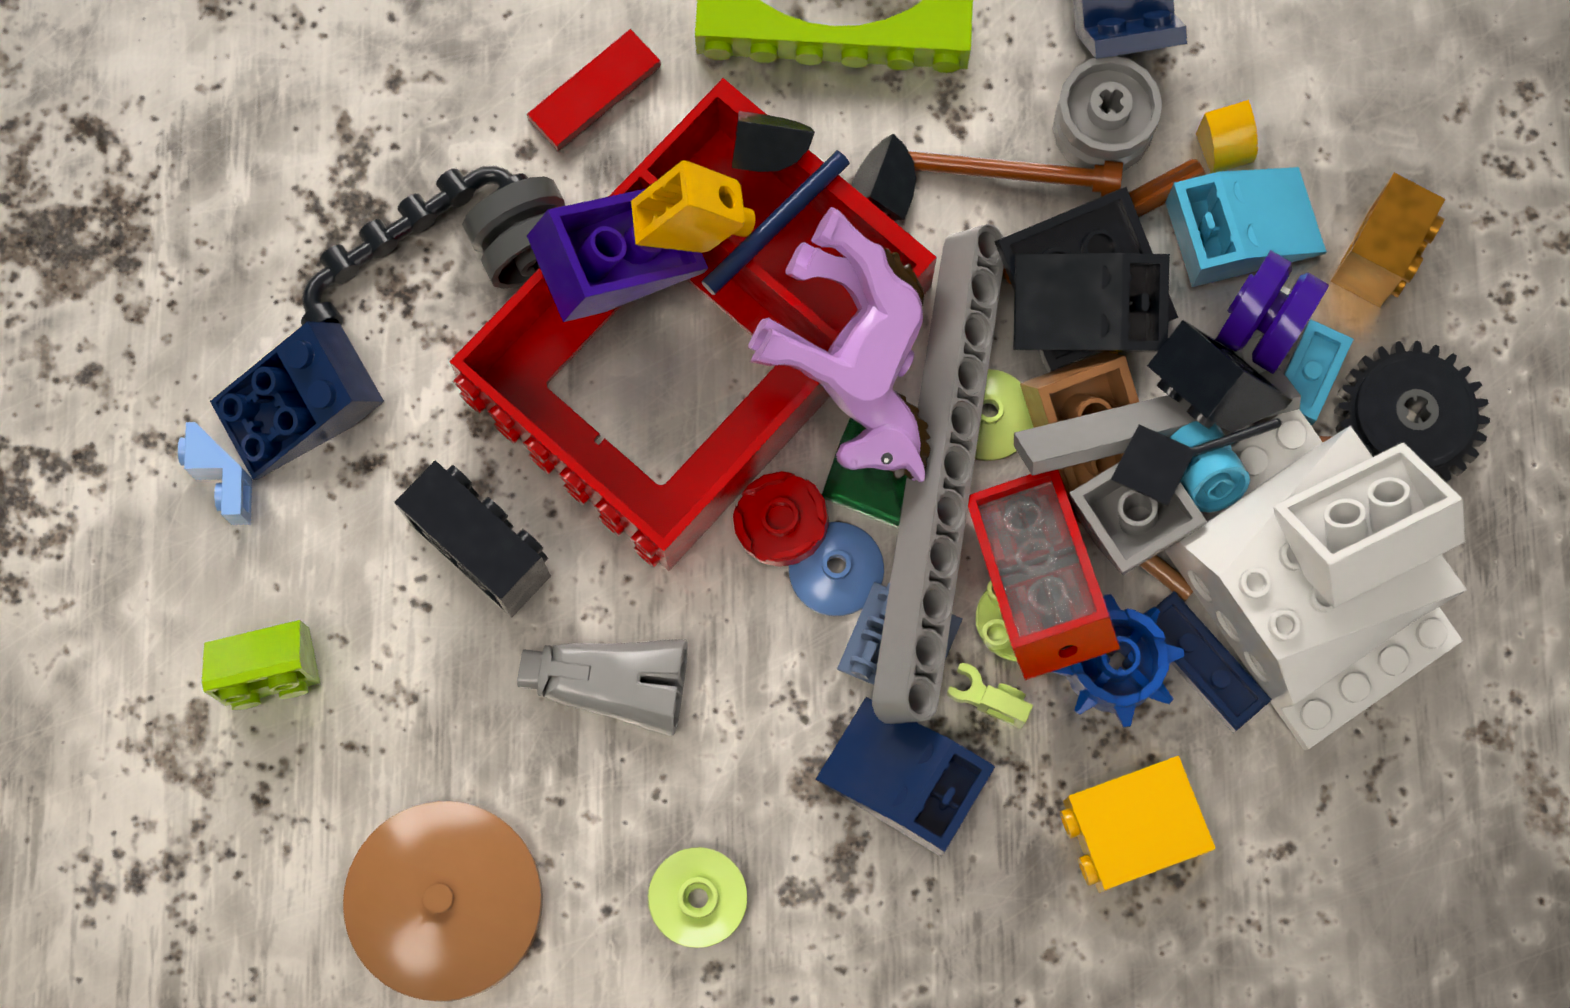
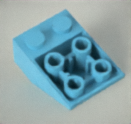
M1299 167L1220 171L1175 182L1165 202L1191 287L1256 272L1270 250L1290 262L1326 254L1325 245Z

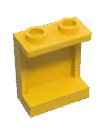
M1179 755L1069 795L1063 800L1066 809L1060 811V817L1064 829L1070 839L1077 837L1084 855L1078 858L1081 873L1088 886L1095 884L1098 893L1183 861L1191 860L1216 849Z

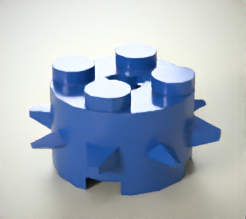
M1112 594L1104 595L1103 599L1120 649L1108 654L1112 657L1116 652L1121 653L1125 657L1122 666L1126 670H1123L1121 667L1118 670L1112 668L1109 665V656L1103 654L1052 672L1066 676L1071 688L1078 695L1074 709L1077 714L1081 715L1094 707L1102 712L1115 714L1123 728L1131 727L1135 708L1139 707L1148 698L1166 704L1172 702L1173 697L1163 684V681L1169 670V664L1184 657V649L1165 644V635L1156 625L1160 613L1158 608L1153 607L1143 614L1134 609L1121 610Z

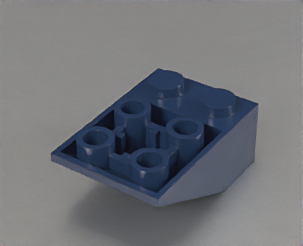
M310 321L303 324L210 401L253 480L260 479L352 428L384 402L341 324Z
M865 697L815 780L942 857L996 766L955 741L917 722L883 723L874 713L872 699Z

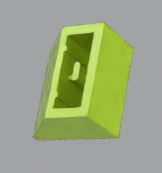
M296 620L205 642L201 681L203 692L225 706L231 705L232 710H245L259 706L261 704L260 698L279 694L280 699L295 698L309 692L308 686L321 684L310 628L301 620Z

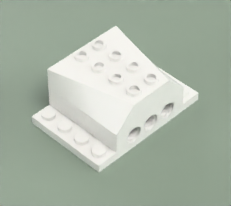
M1300 409L1279 414L1273 418H1278L1282 421L1281 427L1239 441L1231 447L1249 473L1250 483L1247 491L1239 500L1227 508L1210 513L1201 512L1207 524L1165 549V552L1254 680L1272 699L1270 701L1303 750H1308L1463 641L1440 606L1467 591V589L1443 555L1440 554L1334 608L1306 579L1274 514L1273 506L1372 458V455L1351 426L1322 442Z

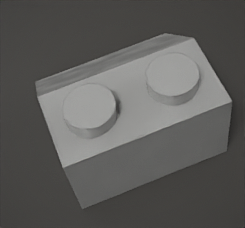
M1117 463L1069 494L1072 510L1097 548L1123 576L1207 524V521L1181 482L1171 499L1172 501H1170L1168 506H1164V504L1112 481L1111 478L1119 464Z

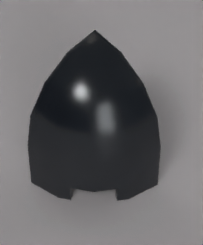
M739 111L732 168L756 172L783 170L797 163L809 150L815 131L805 124L790 119Z
M894 133L881 140L869 152L851 183L856 190L881 211L886 212L887 216L893 221L905 220L916 185L914 161L906 145Z

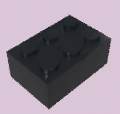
M434 460L394 503L407 522L512 618L551 577L545 565L549 558L542 551L544 549L543 546L526 530L522 528L518 534L512 530L514 526L507 520L508 515L488 496L482 502L477 499L479 494L472 488L473 483L458 468L451 465L446 470Z

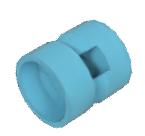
M1194 421L1178 429L1170 438L1186 446L1194 447L1225 435L1215 423L1208 429L1198 421ZM1231 444L1193 457L1181 480V484L1201 512L1208 513L1220 511L1234 504L1247 491L1250 483L1249 473L1238 455L1232 451Z

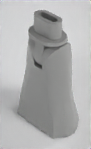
M658 640L612 644L567 643L553 645V650L551 645H545L543 652L523 649L517 686L537 689L539 696L560 704L603 714L673 736L678 727L688 651L687 640Z

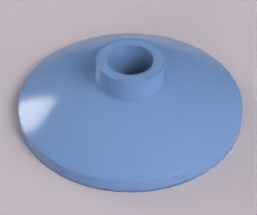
M829 522L825 540L816 552L798 564L789 565V578L797 597L813 611L827 616H846L863 609L873 583L882 584L884 575L883 557L873 538L859 527L843 522ZM833 558H840L845 562L846 568L841 573H833L828 569L827 564Z

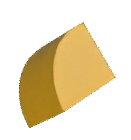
M1249 100L1204 114L1196 136L1210 173L1226 171L1255 161L1258 153V135Z

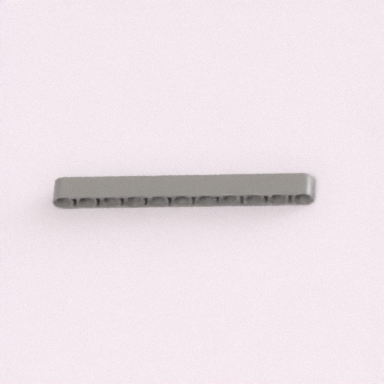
M991 224L951 234L945 239L918 403V416L928 424L926 431L930 435V439L927 440V443L930 445L931 450L929 457L926 458L925 480L919 482L917 480L912 481L908 477L906 479L872 695L874 713L880 721L886 724L927 721L935 715L939 704L1004 267L994 241L1003 238V235L997 227Z

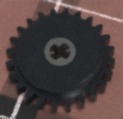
M1399 341L1391 347L1390 355L1383 346L1377 348L1373 353V360L1365 355L1357 364L1359 370L1352 368L1345 377L1350 385H1343L1338 391L1337 396L1347 402L1339 403L1334 409V414L1345 417V420L1335 427L1336 432L1339 433L1351 426L1372 457L1404 443L1446 483L1452 479L1451 473L1457 477L1467 469L1465 462L1472 463L1479 456L1478 451L1474 447H1480L1487 440V436L1477 430L1484 429L1490 423V418L1479 415V411L1489 404L1488 399H1476L1474 394L1483 385L1480 381L1469 384L1466 379L1471 368L1466 366L1458 370L1453 365L1457 358V355L1454 353L1445 360L1439 358L1440 346L1434 345L1428 353L1422 352L1420 341H1415L1409 348V351H1405L1402 342ZM1409 409L1417 414L1414 422L1407 418Z

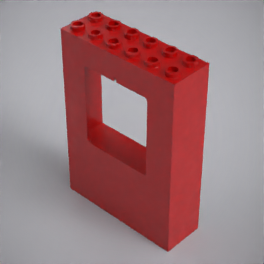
M722 78L609 196L647 189L682 160L689 161L736 179L739 182L742 191L743 207L752 209L755 214L754 231L824 162L808 150L797 163L780 171L756 172L732 168L738 112L767 114L727 80ZM838 175L716 295H712L703 286L701 281L747 237L731 235L712 250L703 252L702 255L708 266L707 271L687 279V281L751 336H753L762 319L770 318L828 352L840 332L858 311L855 302L845 287L838 282L821 277L797 280L785 273L796 248L803 242L814 248H819L828 254L846 258L835 248L820 247L811 242L821 219L826 215L830 207L839 210L866 239L879 244L883 249L888 248L892 253L898 252L904 266L911 264L913 272L922 286L924 295L932 287L937 257ZM539 268L449 361L456 375L453 383L461 390L459 395L471 408L479 414L484 409L488 411V414L496 421L493 425L506 439L513 444L520 439L523 445L530 451L529 458L548 475L555 470L565 482L563 488L577 502L584 506L589 500L600 513L598 519L612 533L619 537L624 531L636 545L633 550L647 564L654 568L660 563L670 571L830 396L818 381L810 379L800 370L790 366L775 365L665 484L658 485L607 439L604 438L598 445L595 441L600 437V433L548 388V383L621 306L604 313L563 322L543 273Z

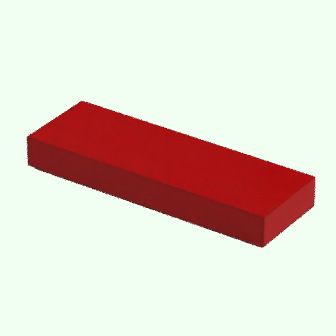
M629 29L527 113L528 120L557 151H560L661 67V61Z

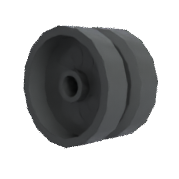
M545 176L530 177L511 183L481 200L466 215L462 223L463 228L474 250L484 253L481 262L494 287L506 289L522 286L540 268L527 234L548 209L565 206L564 199L553 179Z

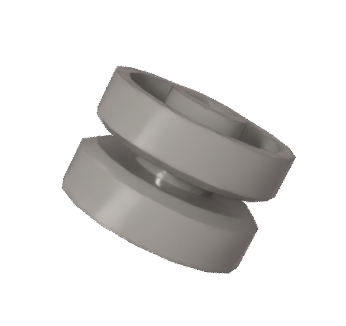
M1116 56L1099 59L1091 58L1074 68L1063 84L1053 122L1056 145L1067 161L1076 167L1092 169L1095 168V164L1104 165L1105 160L1124 162L1123 171L1138 163L1149 148L1160 119L1162 100L1157 83L1145 68L1130 59Z

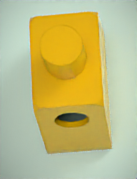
M682 160L631 200L635 244L640 246L703 253L712 250L731 235L749 236L755 225L754 211L743 207L741 185L736 179L689 161Z

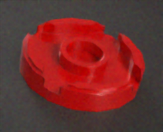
M784 471L764 474L748 484L741 493L742 497L738 501V505L735 506L733 513L735 534L747 554L759 562L777 567L798 564L813 555L825 540L829 525L827 504L816 485L809 480L795 476L794 473Z

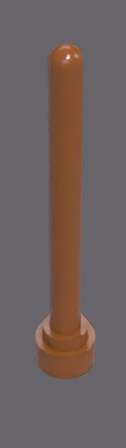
M909 151L917 171L1092 187V192L1101 193V197L1121 189L1124 162L1105 160L1104 165L1095 164V168L1092 169Z

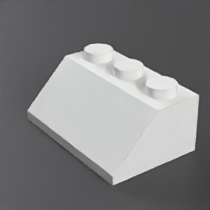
M1404 443L1273 506L1274 514L1306 579L1333 608L1465 543L1463 499Z

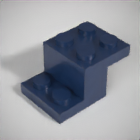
M1073 0L1076 35L1096 59L1187 44V28L1174 13V0Z

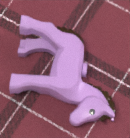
M830 207L826 215L821 219L811 242L820 247L835 248L846 258L828 254L819 248H814L803 242L796 248L785 274L797 280L821 277L838 282L849 292L858 311L840 332L828 352L772 319H762L748 344V348L755 351L750 362L766 366L785 365L800 370L810 379L818 381L844 413L866 428L856 438L840 445L836 457L841 466L852 470L861 468L891 470L896 480L906 475L912 481L923 482L925 480L924 469L927 467L926 458L929 457L931 450L930 445L927 443V440L930 439V435L926 431L928 424L918 416L919 409L915 405L907 402L904 395L893 390L897 376L902 377L908 371L914 359V352L911 348L923 322L922 306L924 293L922 286L913 272L911 264L904 266L898 252L892 253L888 248L883 249L879 244L866 239L839 210Z

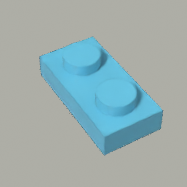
M1312 319L1307 323L1284 372V375L1301 395L1300 411L1310 425L1316 422L1354 340Z

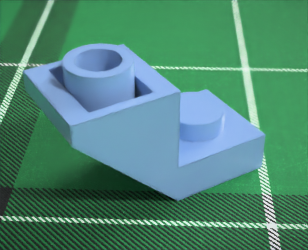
M186 422L185 437H180L178 441L180 465L184 466V469L195 480H222V483H216L214 499L216 510L221 511V515L231 525H251L252 478L196 422Z

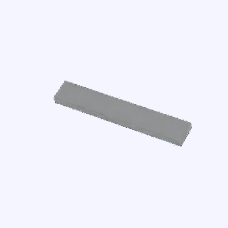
M1280 368L1274 374L1268 371L1260 372L1261 375L1292 400L1287 408L1270 416L1300 409L1301 395ZM1166 395L1015 432L1014 447L1031 475H1037L1124 453L1139 424L1170 438L1178 429L1196 420L1186 412L1191 406L1189 402L1184 398L1177 402Z

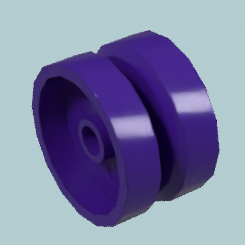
M1270 250L1256 274L1248 276L1227 310L1231 314L1215 340L1237 352L1246 346L1257 329L1263 335L1252 352V362L1274 374L1314 313L1329 284L1307 272L1297 279L1288 295L1280 290L1292 272V262Z

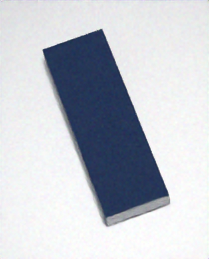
M1175 591L1156 606L1160 610L1156 625L1165 635V644L1184 649V657L1171 664L1232 733H1235L1272 701Z

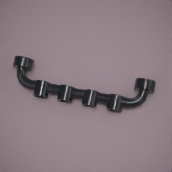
M482 166L465 176L457 168L444 172L436 182V186L440 190L439 193L427 201L420 194H412L406 197L398 206L401 218L387 227L381 219L372 220L359 231V237L363 243L347 252L343 245H334L321 255L320 262L324 268L307 282L303 290L302 305L305 314L301 319V325L307 321L338 323L342 325L343 318L331 302L321 303V296L327 288L335 283L342 284L351 280L357 274L359 267L374 257L383 258L389 255L396 248L397 242L412 232L420 233L427 230L433 225L438 215L450 207L457 208L463 206L472 199L475 191L482 186L495 184L499 186L497 189L499 190L528 177L523 173L513 175L507 169L498 166Z

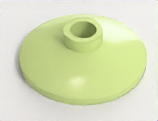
M988 369L983 405L987 403L995 405L998 414L994 417L981 415L975 455L976 460L996 461L1013 455L1017 452L1014 447V433L1033 428L1020 386L1021 382L1008 373L999 370Z
M687 848L669 856L655 871L648 892L649 910L658 929L673 942L691 948L709 947L727 939L740 925L747 907V888L740 870L727 856L709 848ZM701 889L708 895V901L702 908H695L689 903V896L694 890Z

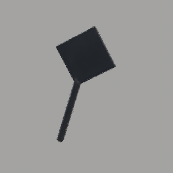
M1275 418L1194 447L1186 446L1139 424L1111 480L1168 506L1193 457L1281 427L1282 421Z

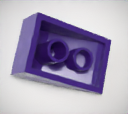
M645 189L548 209L527 234L529 243L563 322L607 312L707 271L708 266L702 253L635 244L631 200Z

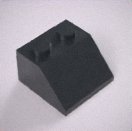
M1184 320L1181 321L1147 365L1161 378L1157 386L1175 401L1180 402L1184 398L1189 402L1191 406L1186 412L1208 429L1215 423L1232 433L1287 408L1292 401L1233 350Z

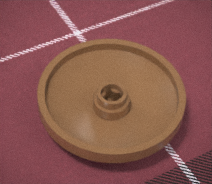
M437 801L410 807L390 817L376 828L355 855L349 868L343 894V913L347 934L353 949L364 966L373 976L391 989L409 997L428 1001H455L473 997L489 990L508 977L521 963L533 944L541 921L543 906L542 883L534 857L522 838L507 823L489 811L474 805L453 801Z

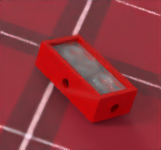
M1059 470L1037 475L1029 474L970 494L968 509L1010 643L1024 679L1028 680L1120 649Z

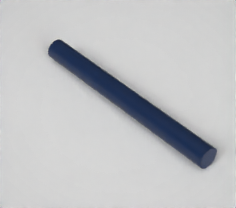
M836 150L701 281L703 286L712 295H716L850 164L845 155Z

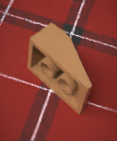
M1111 352L1099 353L1020 383L1034 428L1139 402L1126 357ZM1124 453L1058 469L1070 505L1069 493L1119 463ZM1074 513L1077 522L1081 523L1076 514Z

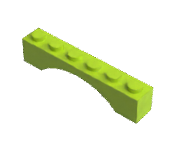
M697 0L695 24L696 54L705 55L713 60H726L731 56L750 57L752 60L761 63L773 62L776 59H791L803 65H817L822 63V61L841 62L844 66L851 68H861L868 64L887 65L894 70H909L917 66L932 67L938 72L952 73L959 69H968L971 53L973 0H922L910 9L885 20L847 26H830L806 22L785 15L760 0Z

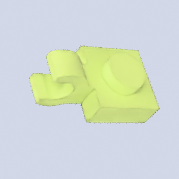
M960 663L956 672L967 676L971 681V687L966 691H960L950 686L947 696L956 702L974 705L978 707L977 710L1022 729L1033 707L1032 704L1024 701L1026 695L1022 691L999 683L997 688L990 685L986 687L982 682L979 671L974 666Z

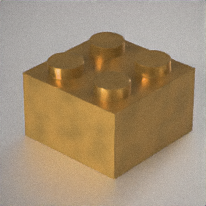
M1394 172L1369 209L1331 282L1378 307L1382 306L1390 294L1398 298L1407 282L1410 283L1424 259L1421 257L1428 243L1431 244L1445 220V218L1437 215L1445 198Z

